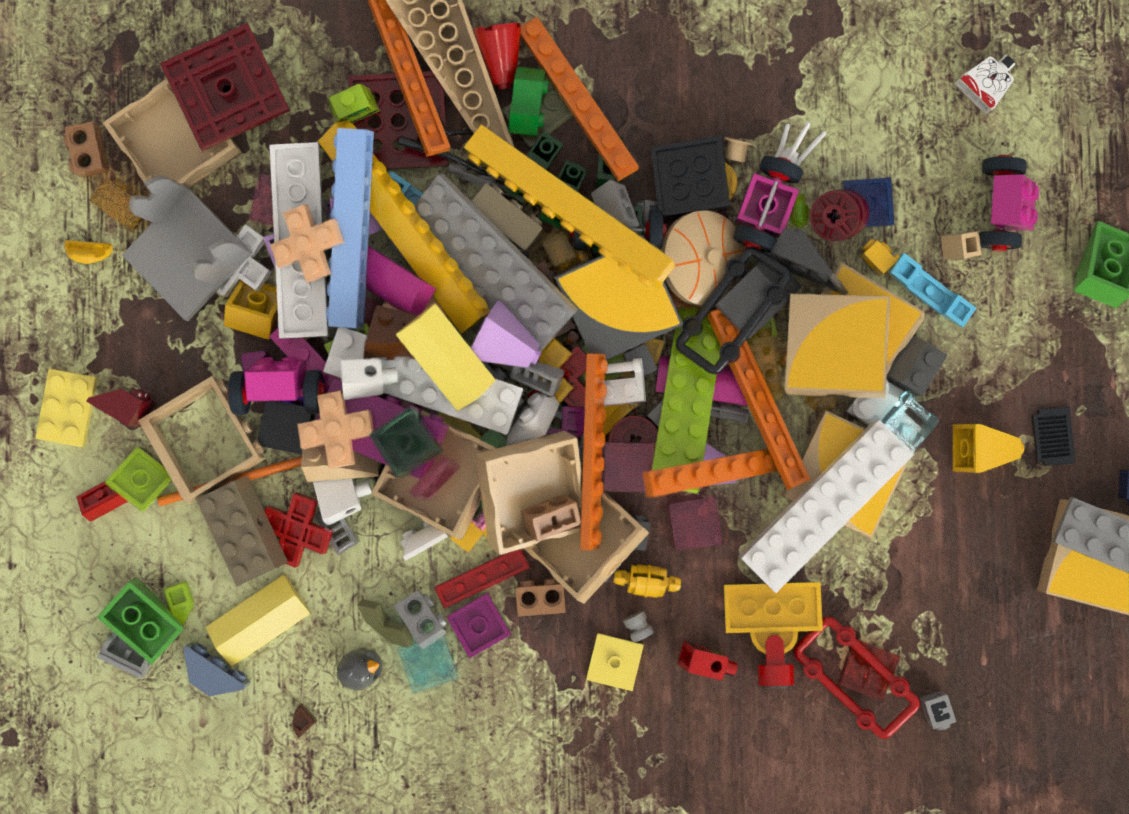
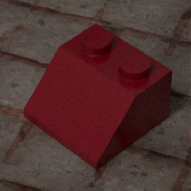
M135 388L130 390L119 389L88 397L86 400L87 403L126 426L141 427L138 420L148 415L156 403L149 399L151 396L149 393L140 388L138 390Z

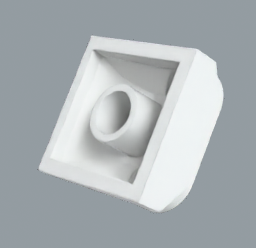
M886 381V399L854 397L845 412L866 425H869L873 420H881L891 429L911 396Z
M544 393L533 394L527 400L528 404L520 409L509 431L506 446L546 435L560 405L556 398L548 397Z
M424 522L422 523L424 525L423 529L416 532L413 528L402 534L404 539L400 543L404 548L403 558L406 561L447 538L449 535Z

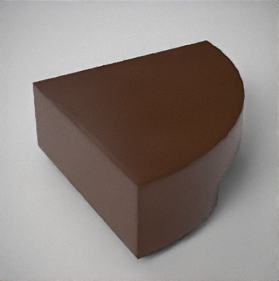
M571 330L563 345L570 352L581 340L580 332Z
M302 703L295 710L293 717V729L298 738L317 722V719Z

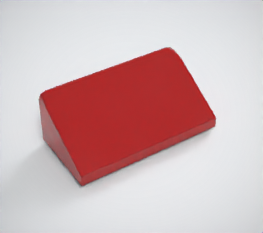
M105 481L76 496L81 514L88 521H94L128 502L107 486Z

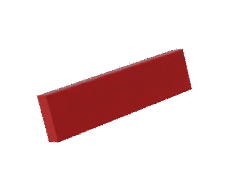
M522 549L504 553L435 586L434 589L445 609L529 569L530 566Z

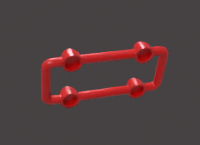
M833 617L822 618L823 631L830 626L837 633L836 638L841 645H850L890 683V691L893 695L905 697L910 704L885 729L881 728L876 723V715L872 710L862 709L823 672L821 661L816 658L809 659L803 653L823 631H809L795 645L793 651L795 658L804 666L803 671L808 678L818 679L857 717L856 722L861 729H870L879 738H889L919 709L920 701L918 697L909 689V681L905 677L895 676L856 639V632L853 627L849 625L842 626Z

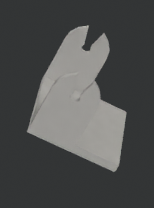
M157 176L144 183L152 193L149 197H131L129 209L136 216L152 223L122 256L184 320L189 321L253 252L190 188L166 176Z

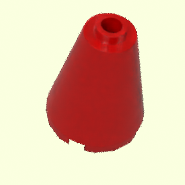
M506 23L488 26L487 28H484V26L473 28L492 85H497L498 89L512 88L511 83H514L518 66L521 23Z

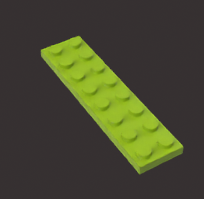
M679 306L677 312L683 322L686 317L694 316L699 308ZM706 316L702 321V332L697 336H691L685 345L715 365L719 360L721 346ZM682 326L674 329L651 471L704 460L716 374L706 372L677 350L676 340L683 331ZM699 488L684 491L698 494Z

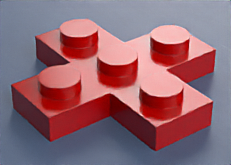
M576 346L571 351V357L560 369L565 371L563 377L574 387L564 401L570 407L583 408L585 406L586 387L578 379L586 372L587 354L579 346ZM533 389L527 396L530 398L533 394H540L542 392Z
M299 492L293 493L288 512L273 506H268L265 509L266 516L275 535L281 537L279 543L287 558L288 563L286 564L294 568L300 565L304 548L322 555L327 553L333 533L332 530L312 522L318 500Z

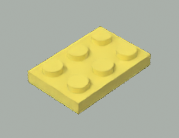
M48 369L35 439L85 447L93 407L86 400L88 397L95 396L98 377Z

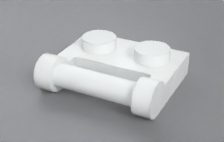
M641 358L633 359L630 362L608 364L605 374L634 371L635 377L605 381L607 394L604 398V406L646 402L643 362Z

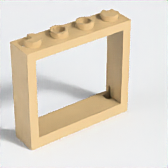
M213 376L138 420L185 503L192 504L196 499L210 493L265 460L262 455L264 449L258 440L254 441L250 434L252 428L245 419L242 420L240 415H235L231 412L226 393L227 385L222 379L219 380ZM215 390L251 452L252 457L199 489L194 490L157 423Z

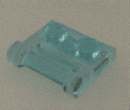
M908 390L901 393L899 401L881 420L913 452L939 423L938 417L924 409ZM908 407L923 420L921 426L905 413Z

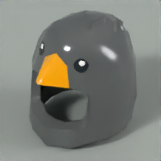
M367 649L352 650L344 655L337 665V679L343 687L354 691L366 689L382 673V660L377 653Z

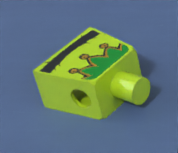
M357 84L329 97V109L336 123L349 120L353 124L380 111L370 88L362 84Z

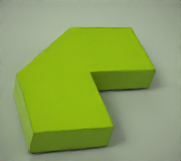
M187 581L163 589L170 612L183 626L195 604Z

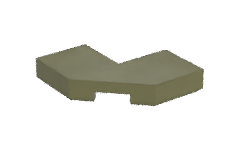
M362 599L357 604L365 622L391 644L410 648L414 643L407 626L388 621L380 603Z

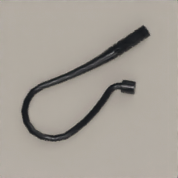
M440 118L446 135H473L472 130H446L445 124ZM399 136L397 145L424 152L421 141ZM449 152L435 154L459 163L481 175L491 176L486 171Z

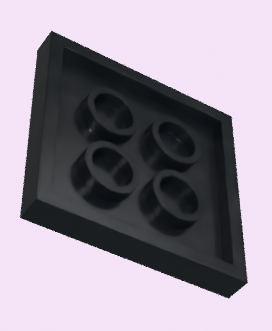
M721 135L651 147L658 209L663 212V218L686 215L696 211H711L731 207Z

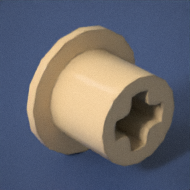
M724 137V140H728L724 157L734 161L745 162L748 146H754V143Z

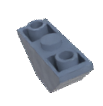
M191 642L183 649L190 684L208 696L243 690L249 685L250 681L246 679L247 676L238 669L232 670L226 666L227 662L224 659L208 654L207 648L203 645Z

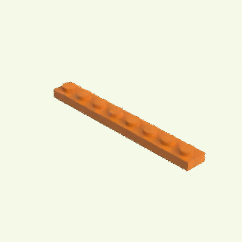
M367 0L426 157L448 152L450 144L407 32L386 0Z
M536 17L521 25V39L542 70H546V76L616 180L620 181L637 171L638 164L539 18Z
M718 309L707 314L720 346L726 342H732L739 333L735 326ZM745 340L739 348L741 352L740 358L734 363H729L784 485L789 490L811 479L751 349Z
M587 354L580 550L599 549L602 541V533L600 531V520L603 516L601 496L604 490L603 482H601L604 469L602 448L605 444L603 423L606 419L604 398L607 394L605 373L608 369L605 354Z
M767 448L643 472L647 497H655L777 472L778 469Z

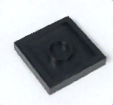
M265 401L258 441L262 447L302 454L298 424L311 422L312 414L307 413L305 406L280 401Z

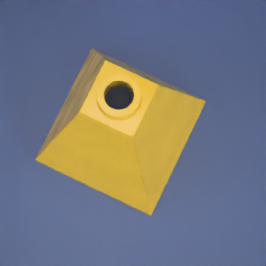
M953 424V472L981 473L1020 459L1024 453V444L1020 438L981 424Z

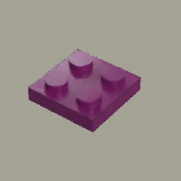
M488 592L446 616L469 658L511 635L509 628Z

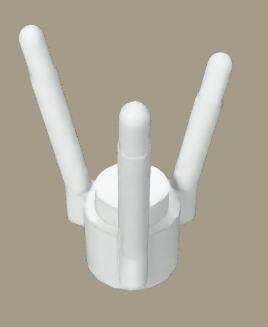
M806 122L792 148L786 147L784 151L790 125L786 124L779 149L774 157L789 159L792 163L799 166L823 139L826 131H823L798 157L799 153L796 150L810 127V122Z

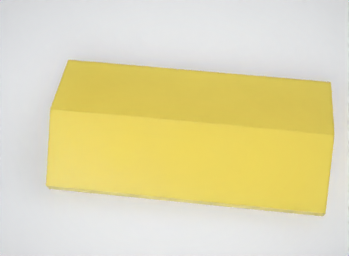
M435 303L396 333V336L457 411L478 399L496 381Z
M283 574L205 628L216 650L232 667L311 612L287 576Z

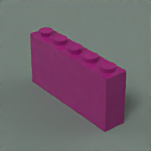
M333 379L328 393L343 391L342 381ZM377 395L345 400L347 414L365 410L371 411L375 433L373 436L351 440L353 451L427 481L449 426L442 424L443 418L431 413L429 418L421 415V409L409 404L407 409L399 406L400 400L386 395L385 400L377 397ZM320 412L316 420H321Z

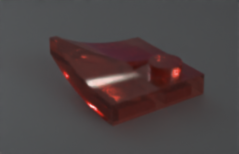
M856 638L894 674L900 660L899 655ZM849 645L837 683L883 701L890 683Z

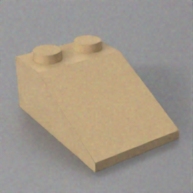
M325 445L302 449L301 468L307 482L379 476V461L353 451L355 464L331 469L328 467Z

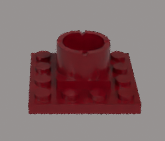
M248 23L160 63L202 152L290 111Z

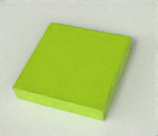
M137 446L105 481V484L144 513L171 483L172 479L164 466Z

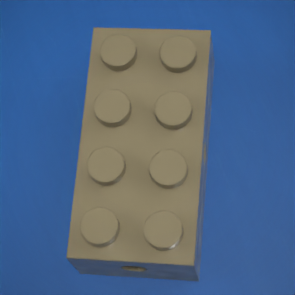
M248 476L234 480L196 499L236 587L288 563Z

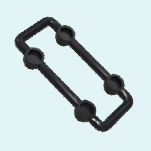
M756 247L746 248L738 258H732L727 262V273L697 313L694 316L686 317L682 322L683 331L676 340L677 350L710 374L720 373L728 363H734L740 358L741 352L739 348L770 307L780 304L785 297L784 289L791 280L790 270ZM753 256L782 277L777 283L769 284L765 288V299L735 339L721 346V357L713 365L685 345V343L691 336H697L702 332V321L731 282L745 275V264Z

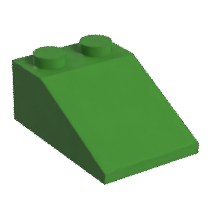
M1096 222L1078 267L1073 291L1114 308L1119 307L1129 298V233L1103 222Z
M136 577L130 580L97 616L101 622L151 665L185 629L154 592Z

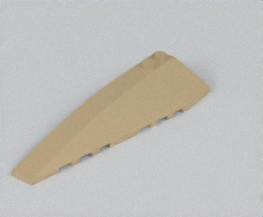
M386 0L473 134L482 124L514 147L463 0Z

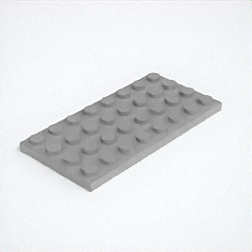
M443 173L437 175L416 203L415 210L428 223L434 236L443 243L446 252L457 262L459 269L472 282L473 288L479 296L487 302L490 311L498 300L501 301L539 342L538 350L542 352L578 309ZM389 239L387 244L413 270V268L410 266V264L407 262V260L404 258V256L401 254V252L398 250V248L395 246L392 240ZM485 319L471 329L476 335H478ZM507 365L512 370L513 365ZM521 368L520 373L523 374L525 369Z

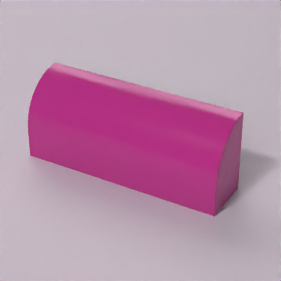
M368 245L366 289L397 310L420 315L436 288Z
M660 355L654 388L656 393L664 394L670 356ZM726 365L723 371L716 374L713 401L748 406L731 367Z

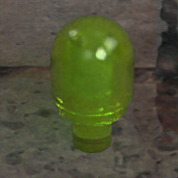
M798 194L790 214V221L796 227H803L809 220V208L805 204V194Z

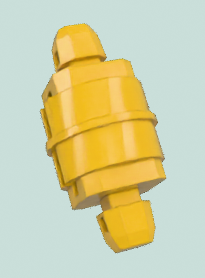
M631 564L629 573L626 570L614 572L613 582L622 586L628 584L627 593H633V595L657 598L658 596L663 597L666 589L676 592L681 587L680 578L675 576L667 577V569L659 566Z

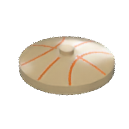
M712 211L692 212L677 219L669 227L663 238L660 251L673 259L675 267L665 281L678 298L690 305L701 307L727 273V262L732 258H738L746 249L745 245L733 239L736 227L726 217ZM734 279L731 282V284L728 286V288L725 290V292L722 294L719 300L734 286V284L739 279Z

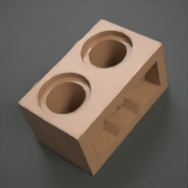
M91 121L64 127L66 135L63 136L64 144L69 149L71 156L68 159L70 170L81 178L109 172L100 126ZM86 134L85 142L79 144L78 139L80 135ZM87 157H91L90 165L84 167V159Z
M566 495L521 511L526 533L536 541L581 525L577 503Z
M555 578L544 579V583L535 584L534 580L520 581V585H516L518 617L566 613L564 587ZM556 590L559 593L558 600L555 602L548 601L545 596L546 592ZM530 591L535 595L536 599L533 603L527 604L522 600V594Z

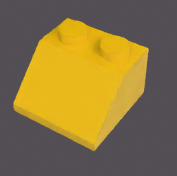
M240 280L225 305L224 326L270 340L269 336L278 325L277 286L264 283L261 289L256 291Z

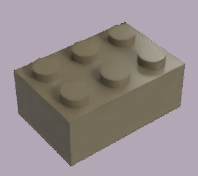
M485 183L471 202L517 248H522L529 253L543 236L542 222L533 214H530L528 217L523 213V207L514 199L509 202L503 195L504 192L495 184L489 186Z

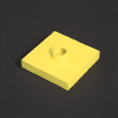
M597 632L586 680L633 691L644 644L633 643L630 640Z

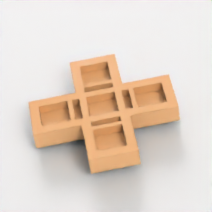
M305 204L284 212L283 215L290 237L270 245L277 267L283 268L299 261L306 283H311L331 275L324 251L344 243L337 219H331L315 226L309 206Z
M343 391L317 395L321 420L298 424L301 448L308 449L325 445L328 467L331 469L355 464L351 440L375 435L371 411L365 410L347 414Z

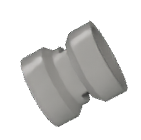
M644 610L636 612L623 620L625 627L631 631L630 637L633 643L643 640L654 633L652 626L646 622L647 616Z

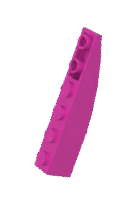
M279 328L269 336L288 357H296L297 361L305 360V373L308 370H320L324 377L327 393L333 379L341 381L340 377L323 372L327 360L309 340L306 341L304 338L280 339Z

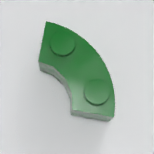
M517 66L508 133L537 136L538 127H543L545 113H541L543 94H548L549 80L545 79L546 70Z

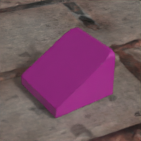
M267 351L242 354L243 371L248 370L258 359L270 357V354Z

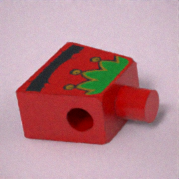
M683 641L677 662L688 673L717 680H723L724 674L735 676L738 667L737 662L729 661V657L721 651Z

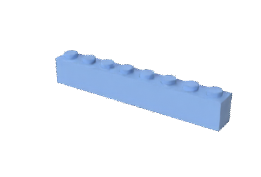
M337 128V134L334 137V147L336 149V159L333 161L335 184L332 185L331 190L332 197L334 198V208L331 210L330 219H337L344 243L332 247V254L328 261L331 276L330 282L327 285V295L330 297L329 306L326 309V319L328 320V326L364 327L374 132L369 130Z

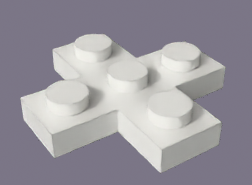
M246 224L237 237L253 253L217 290L224 297H228L239 279L254 290L259 291L272 273V271L254 259L265 243L264 236Z

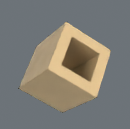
M979 231L959 232L941 236L944 260L964 259L982 255Z

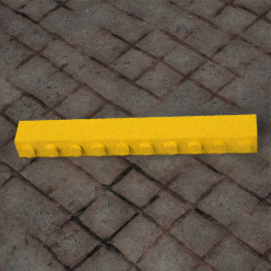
M349 120L335 123L318 140L332 161L336 159L334 137L337 134V128L357 129ZM373 154L370 196L371 214L418 277L436 288L433 297L459 332L463 334L473 329L489 314L490 309L487 302L479 296L473 288L472 282L464 276L457 262L446 252L443 243L434 236L428 223L417 213L414 204L405 197L399 184L393 181L387 173L384 164L378 161Z
M482 124L464 146L469 154L467 158L477 166L483 164L487 167L485 171L492 177L504 179V184L513 192L519 190L524 194L523 198L534 206L537 203L543 207L541 211L549 218L557 217L562 221L560 225L571 233L575 230L581 234L579 238L587 245L595 244L600 248L598 252L608 260L612 257L619 262L618 266L626 273L630 274L632 271L639 276L637 280L644 286L649 288L652 285L658 289L675 267L673 259Z

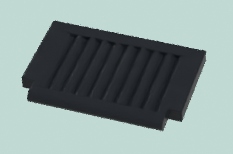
M1070 406L1038 409V414L1032 415L1036 462H1043V466L1076 463Z

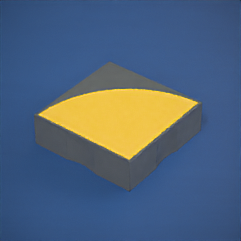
M603 255L592 259L583 260L554 274L561 292L578 309L573 318L590 354H605V359L607 360L683 325L664 282L658 289L652 285L648 288L637 280L639 277L632 271L628 274L618 266L619 262L612 257L608 260Z

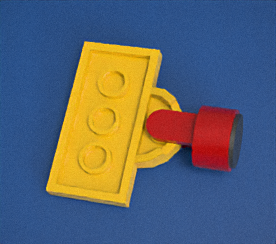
M786 583L777 593L767 584L724 585L726 633L750 632L755 647L766 654V664L757 665L758 685L761 688L768 689L791 688L794 685V664L785 663L784 654L794 647L797 642L798 631H823L821 583Z

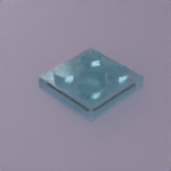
M445 635L425 649H422L417 642H414L410 648L403 646L398 648L413 694L459 678Z

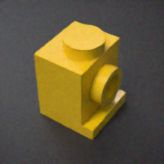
M872 238L862 247L864 252L860 255L863 261L878 276L883 275L900 257L898 254L892 256V250L886 243H880L878 240L874 241Z

